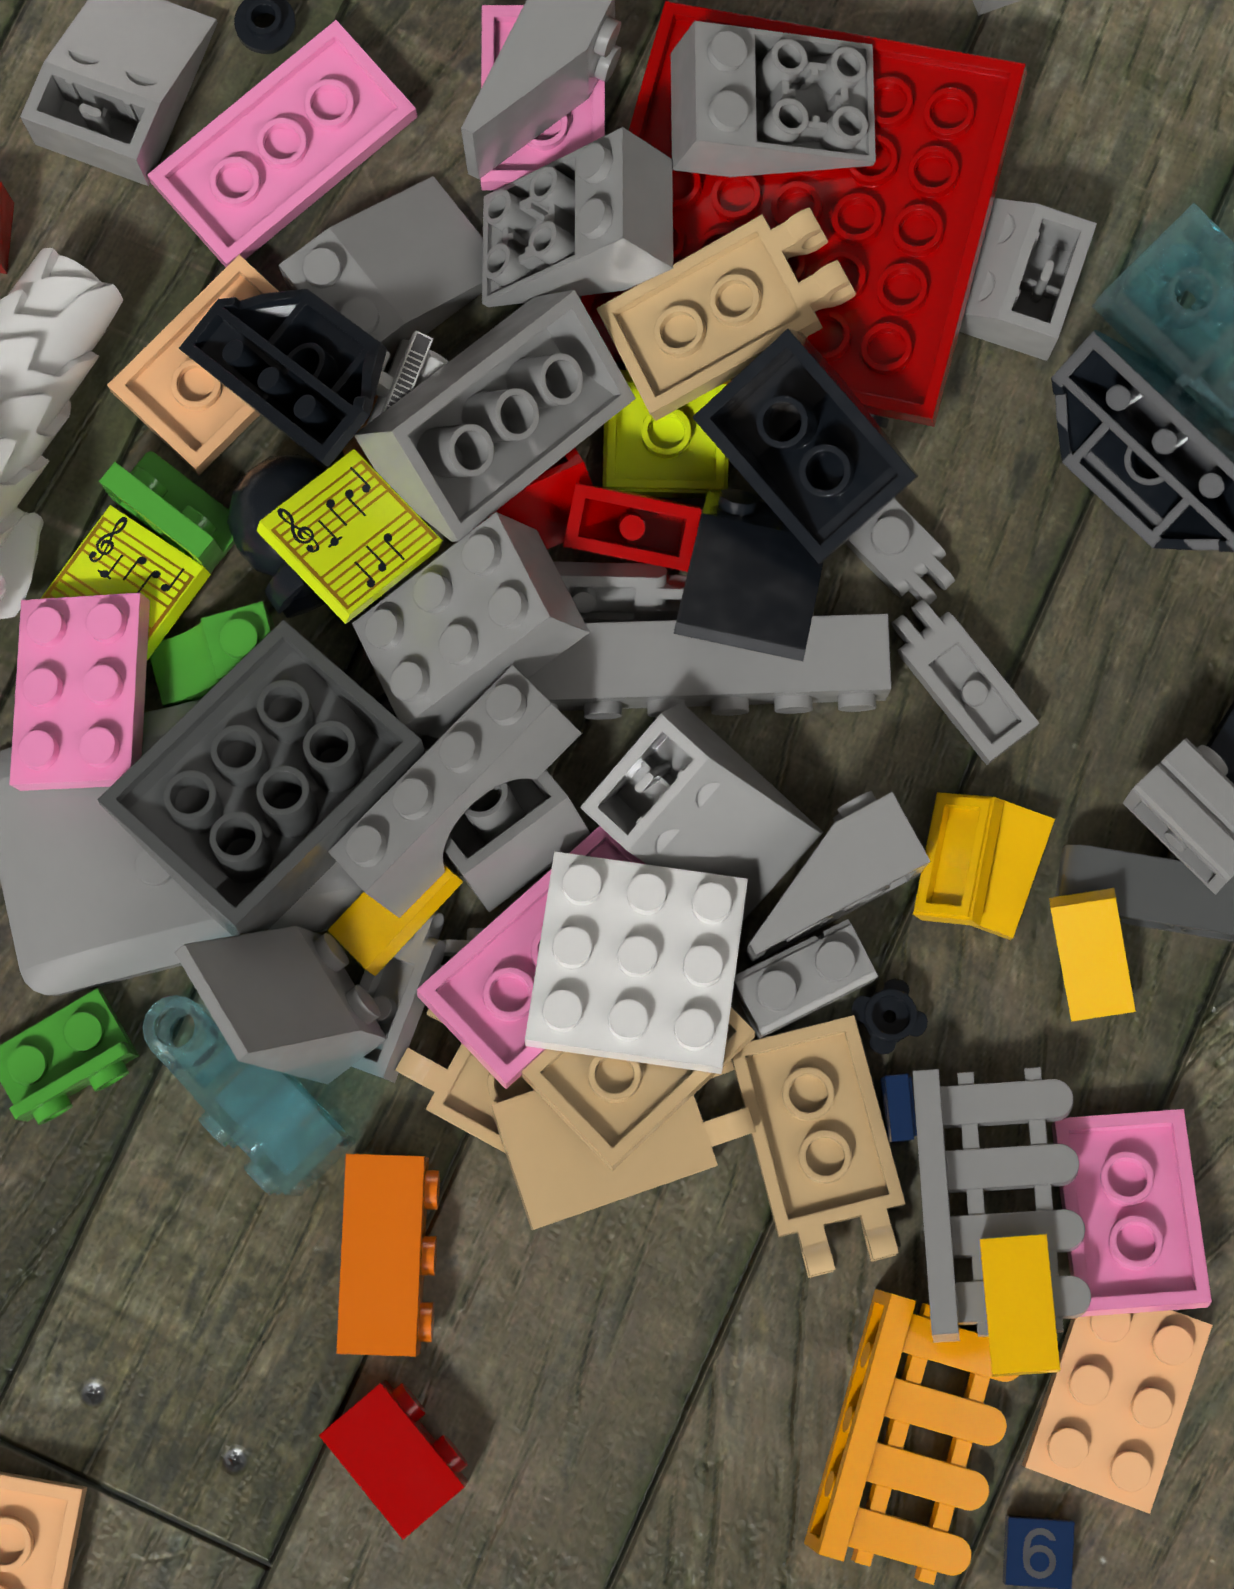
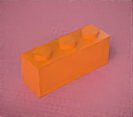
M346 1154L336 1354L416 1357L421 1354V1342H432L434 1302H423L424 1275L435 1276L437 1236H426L427 1209L438 1210L440 1171L428 1170L429 1157Z

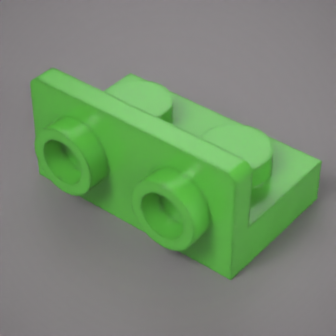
M152 451L147 452L130 473L114 462L99 480L115 503L164 541L204 566L209 573L214 570L235 544L227 524L229 510Z
M96 988L1 1044L0 1082L13 1103V1106L9 1109L15 1120L28 1122L35 1118L37 1124L42 1125L72 1108L73 1105L69 1097L91 1085L94 1091L98 1092L129 1074L125 1064L139 1055L103 991Z

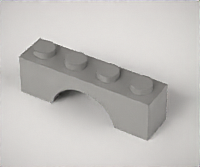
M511 665L328 852L367 895L400 918L445 873L443 864L444 847L450 832L463 813L481 796L503 783L516 779H537L582 733L527 678Z

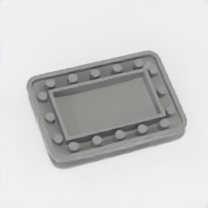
M200 700L145 712L142 756ZM12 747L0 751V881L19 969L24 982L33 991L46 996H60L179 967L182 965L174 952L182 945L232 936L99 804L97 799L110 787L19 791L9 785ZM336 862L269 930L299 926L315 933L327 931L364 891Z

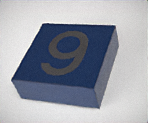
M900 1074L880 1078L883 1119L889 1143L914 1140V1137L917 1136L911 1077H908V1074Z
M1006 1515L1002 1582L1005 1585L1072 1589L1075 1522L1071 1519Z

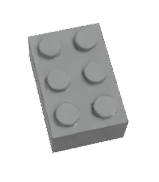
M498 512L491 515L352 623L398 720L411 731L437 739L511 665L528 679L590 633L537 530Z

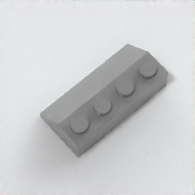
M571 290L535 296L359 430L354 436L375 471L420 517L451 542L462 539L636 398L576 291Z

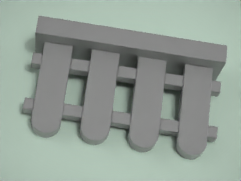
M1041 1067L1024 1068L1025 1081L974 1084V1072L957 1073V1086L942 1087L940 1086L939 1069L912 1071L933 1342L960 1341L959 1325L977 1324L978 1337H989L980 1239L1047 1234L1057 1333H1062L1064 1331L1063 1319H1073L1082 1316L1088 1310L1091 1302V1292L1085 1281L1076 1276H1059L1057 1253L1075 1250L1081 1245L1085 1235L1084 1222L1077 1213L1067 1209L1053 1210L1051 1187L1070 1184L1076 1178L1079 1170V1159L1072 1148L1064 1144H1047L1045 1122L1060 1121L1066 1118L1072 1110L1073 1094L1070 1087L1057 1079L1042 1080ZM1029 1123L1031 1146L980 1149L979 1126ZM962 1128L963 1150L945 1151L944 1129ZM1034 1188L1036 1211L985 1214L983 1191ZM967 1192L968 1215L950 1216L949 1193ZM972 1258V1282H955L954 1259Z

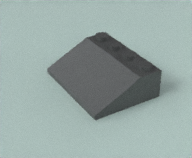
M282 620L97 800L213 919L232 936L269 930L337 862L328 851L425 754L422 740L287 622Z

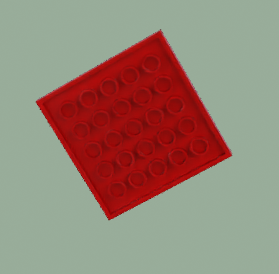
M665 1L629 131L671 159V52L694 21L873 45L876 162L873 166L741 177H725L672 170L673 265L760 215L764 216L770 229H773L787 221L797 212L810 207L828 243L812 253L787 259L797 280L801 282L823 266L838 260L856 295L841 305L815 311L823 328L806 338L846 382L870 414L935 427L1026 80V64ZM631 288L624 291L582 296L581 302L614 361L624 364L596 308ZM734 378L730 379L729 381H727V382H725V383H723V384H726V385H727V384L730 383Z

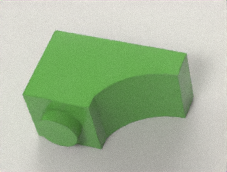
M263 601L201 618V623L192 629L161 641L150 656L162 705L165 708L202 699L275 628L272 616Z

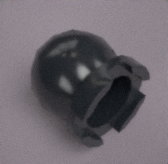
M299 454L269 456L244 473L232 493L227 520L238 552L256 571L273 576L265 589V593L278 614L283 611L287 618L308 613L326 604L257 532L261 519L328 469L319 461Z

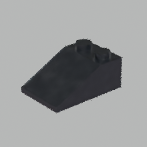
M791 329L784 331L692 417L819 564L823 563L918 477V474L840 375L803 333Z
M724 489L720 493L708 490L674 634L803 662L823 563L819 564L767 503L758 501L755 495L739 489Z

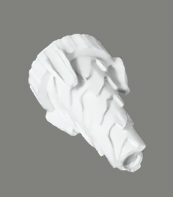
M53 248L42 249L9 294L0 299V619L13 618L21 609V600H25L32 581L38 555L40 533L44 524L42 517L37 513L24 512L17 506L49 463V460L43 457L42 454L69 418L71 411L69 399L99 358V355L92 352V350L105 334L107 327L123 302V298L114 284L101 282L87 268L68 257L59 255Z

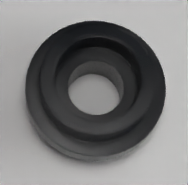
M244 0L236 11L234 25L239 40L246 48L256 53L273 54L281 51L293 39L296 31V18L293 8L287 0ZM263 14L275 16L273 24L266 28L257 27L254 21Z

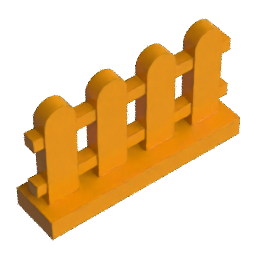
M875 1289L804 1544L819 1555L843 1562L847 1548L852 1547L854 1550L851 1560L869 1567L871 1566L874 1554L917 1566L915 1579L934 1585L937 1572L950 1576L958 1575L967 1569L971 1561L969 1544L960 1536L948 1532L955 1507L967 1511L976 1510L984 1505L989 1495V1485L985 1477L977 1471L966 1468L972 1443L992 1446L1000 1442L1006 1433L1007 1423L1002 1412L995 1407L984 1404L990 1378L1001 1382H1009L1016 1379L1019 1375L992 1377L989 1337H978L976 1332L959 1328L960 1341L934 1343L931 1331L930 1305L922 1303L920 1313L916 1315L913 1314L916 1304L915 1300ZM904 1352L908 1356L902 1378L899 1379L895 1376L901 1354ZM927 1361H934L970 1372L964 1397L921 1385ZM888 1417L890 1421L884 1442L881 1443L877 1440L883 1419ZM910 1424L953 1437L946 1461L903 1449ZM867 1481L872 1483L866 1507H862L859 1505ZM892 1489L935 1501L929 1525L886 1514Z

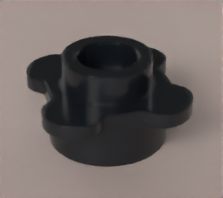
M894 978L888 980L884 984L882 991L871 997L860 996L852 1005V1015L855 1016L856 1021L864 1024L871 1036L869 1045L873 1051L879 1054L891 1053L895 1049L896 1043L909 1035L913 1037L921 1036L926 1031L928 1025L927 1016L925 1013L917 1010L915 1003L909 996V985L901 979ZM887 1010L893 1011L896 1015L895 1020L891 1023L886 1022L883 1017Z

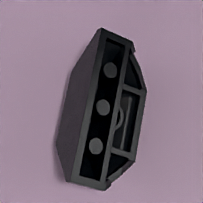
M308 289L265 293L241 301L236 297L218 299L179 347L189 358L327 468L369 418L387 348L381 342Z
M1094 330L1051 377L1053 395H1055L1056 420L1062 463L1152 548L1234 552V436L1158 364L1102 332Z

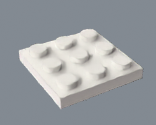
M554 851L525 1035V1046L721 1074L748 879Z

